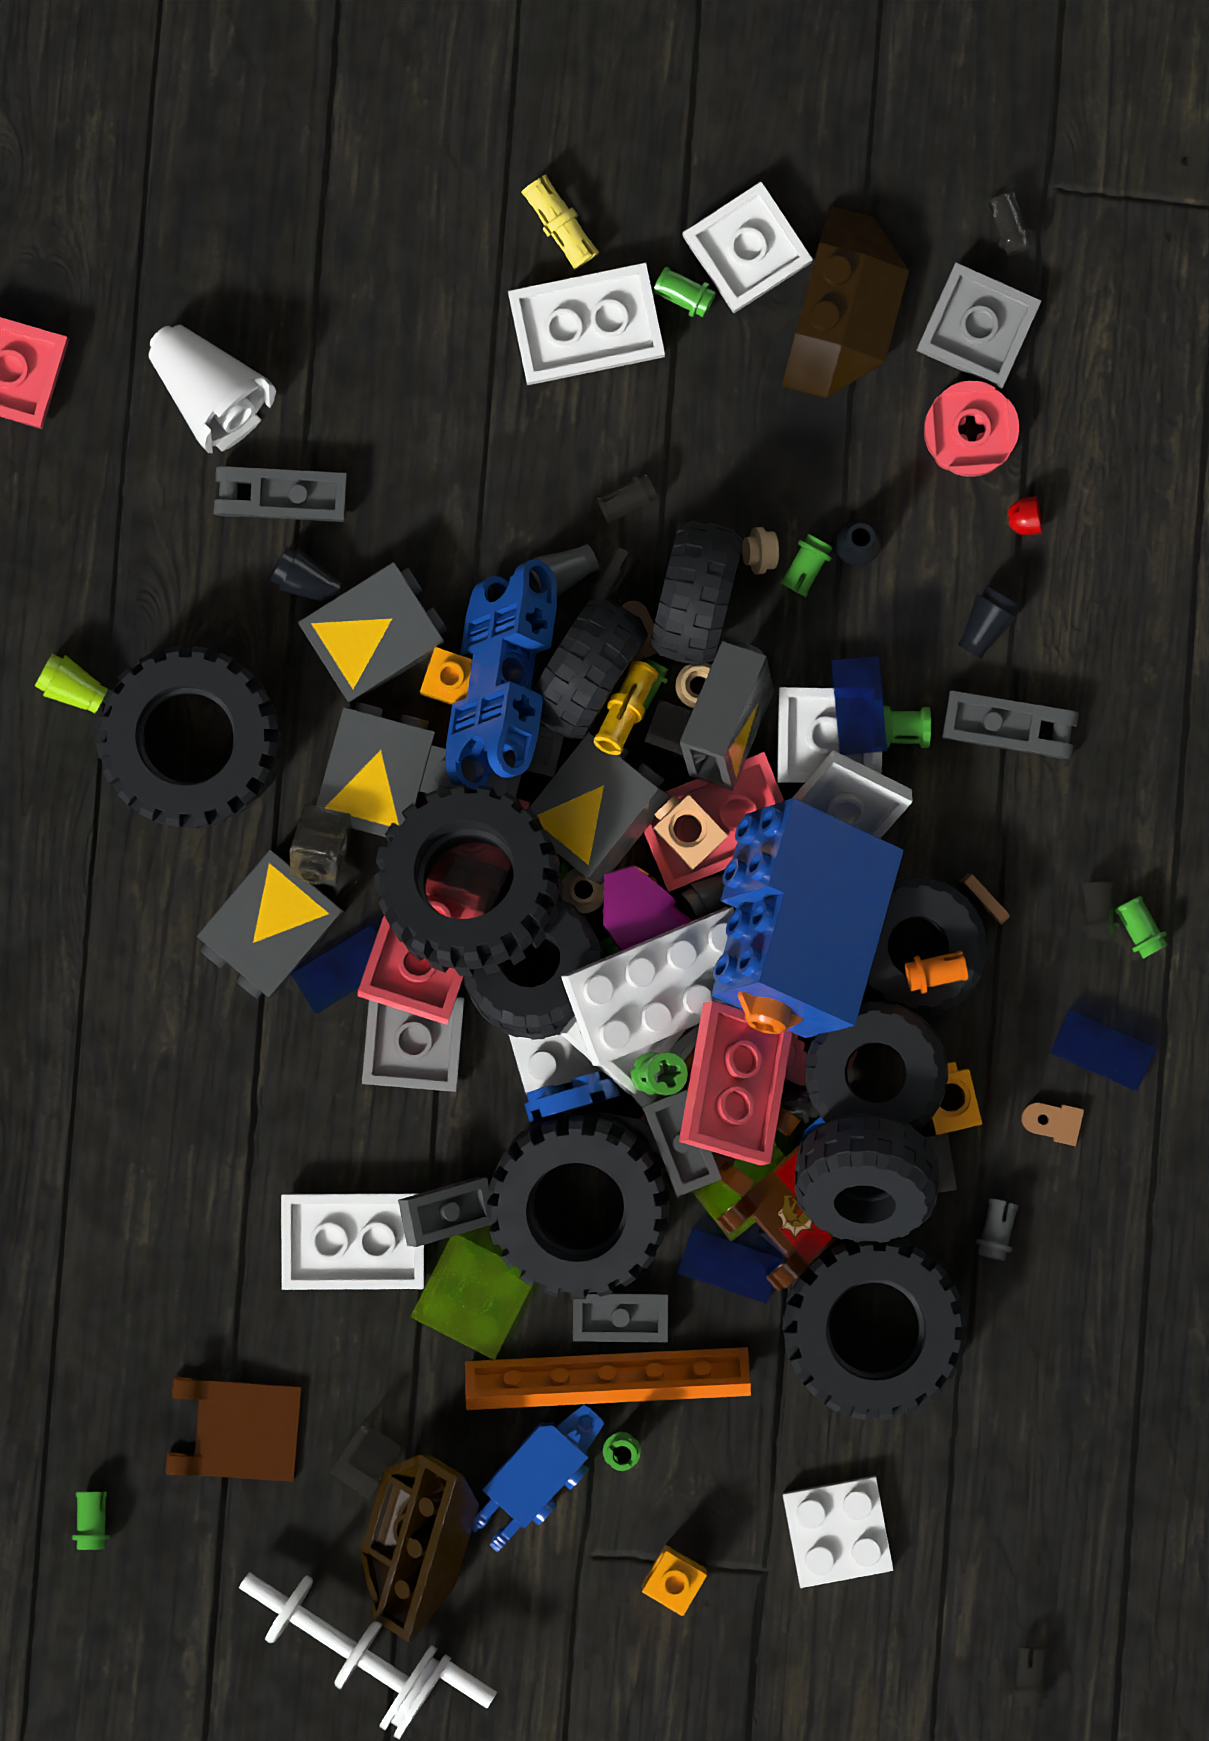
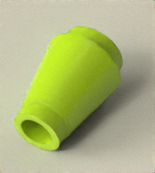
M53 653L35 684V687L44 691V697L89 710L94 714L108 691V688L100 685L101 683L69 657L64 655L62 659Z

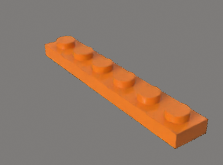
M748 1347L465 1361L466 1409L478 1410L751 1396Z

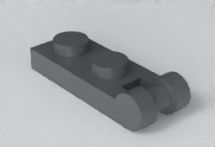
M216 467L215 482L220 483L219 499L214 500V515L345 522L347 473ZM238 484H251L250 501L238 500Z
M950 691L942 738L1054 758L1072 759L1074 745L1070 744L1072 727H1077L1079 712ZM1041 721L1054 724L1051 740L1038 738Z

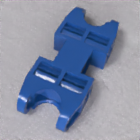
M533 559L520 564L516 568L514 575L510 577L509 583L499 576H492L481 580L474 587L470 598L460 651L461 656L472 659L467 698L452 703L446 742V773L453 785L466 784L469 792L477 790L479 785L485 786L493 771L501 777L511 778L524 773L532 761L543 705V695L531 690L536 653L551 648L557 609L556 578L548 565L540 560ZM530 570L534 571L540 578V593L534 592L529 587ZM489 586L496 589L500 597L494 602H489L488 599ZM508 750H513L516 756V763L513 768L506 764L503 754ZM464 758L470 760L474 765L473 782L468 781L462 773L461 763Z

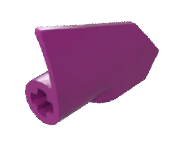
M635 866L604 874L603 926L619 951L693 921L674 906L676 900L666 890Z

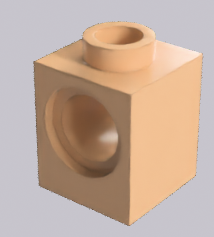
M690 795L682 801L673 796L654 814L660 820L654 827V830L691 870L697 867L728 837ZM691 816L700 823L701 834L697 840L686 843L680 841L675 836L673 830L674 823L680 817Z

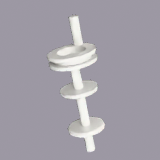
M250 1572L239 1586L241 1590L279 1614L265 1637L267 1642L274 1643L289 1622H291L347 1659L334 1682L335 1686L340 1690L358 1666L398 1692L397 1698L379 1726L384 1730L388 1728L390 1723L397 1726L398 1728L393 1735L397 1739L402 1737L439 1678L485 1708H488L497 1694L495 1690L450 1661L451 1658L446 1654L440 1662L434 1659L433 1656L437 1648L432 1645L422 1657L411 1676H407L368 1650L382 1626L378 1621L372 1622L357 1643L301 1606L313 1583L312 1578L308 1575L303 1578L290 1598Z

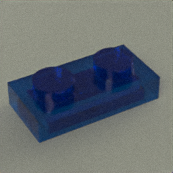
M879 656L832 660L831 673L839 753L848 756L887 752Z
M372 925L291 974L315 1014L320 1013L359 989L377 937V932Z
M1068 1010L1049 1053L1137 1092L1156 1048Z
M692 1228L677 1273L767 1304L773 1285L767 1280L766 1276L781 1263L782 1259Z

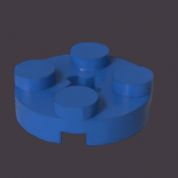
M594 1072L571 1079L573 1088L565 1090L564 1084L527 1092L529 1102L524 1105L529 1122L538 1121L543 1117L556 1113L558 1115L569 1110L575 1111L608 1101L611 1098H617L621 1096L618 1085L604 1072Z

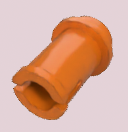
M962 950L923 960L919 956H914L913 962L905 963L910 990H920L922 994L927 993V988L968 980V971Z

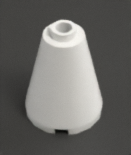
M182 325L174 327L165 326L152 337L149 359L199 444L208 453H213V446H217L222 452L241 441L262 420L256 413L263 403L269 408L272 406L276 389L267 378Z

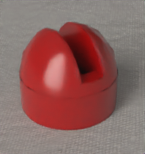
M1037 496L1019 499L1009 507L1008 524L1013 531L1020 535H1033L1043 532Z

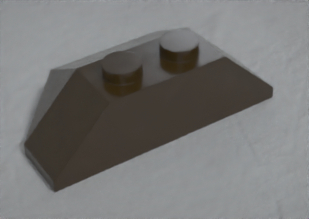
M829 206L781 387L827 399L885 363L909 270L874 217Z
M427 1452L384 1469L361 1548L366 1584L374 1603L370 1605L372 1619L378 1621L407 1642L416 1638L454 1589L479 1507L464 1476Z

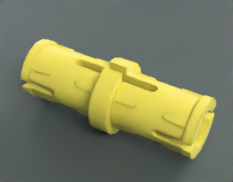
M547 175L542 176L540 179L538 178L521 191L545 225L543 231L547 237L552 235L574 270L590 261L599 253L575 219L578 217V214L574 208L569 209Z

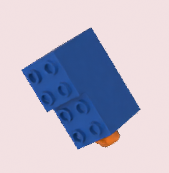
M795 798L745 814L735 832L737 845L733 859L725 868L722 878L725 886L720 901L735 907L736 910L732 913L726 925L728 938L723 955L718 959L713 970L715 983L711 996L744 1010L745 1020L748 1025L768 1034H779L788 1030L804 1038H809L820 1033L833 1032L855 1026L904 850Z

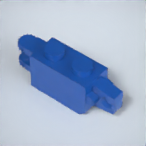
M582 1404L558 1425L554 1422H540L483 1485L482 1491L490 1499L477 1512L472 1530L476 1532L478 1529H482L491 1519V1515L500 1506L512 1519L497 1531L492 1537V1542L489 1544L498 1552L521 1526L525 1529L532 1520L539 1526L557 1506V1503L552 1498L562 1486L565 1485L571 1490L589 1470L583 1464L588 1458L587 1450L605 1424V1421L588 1405Z

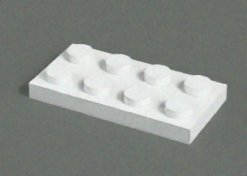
M724 907L561 976L594 1066L604 1065L699 1024L703 1003L715 1001L737 1008L711 996L715 983L713 970L716 962L724 952L728 938L726 925L734 912L733 907Z

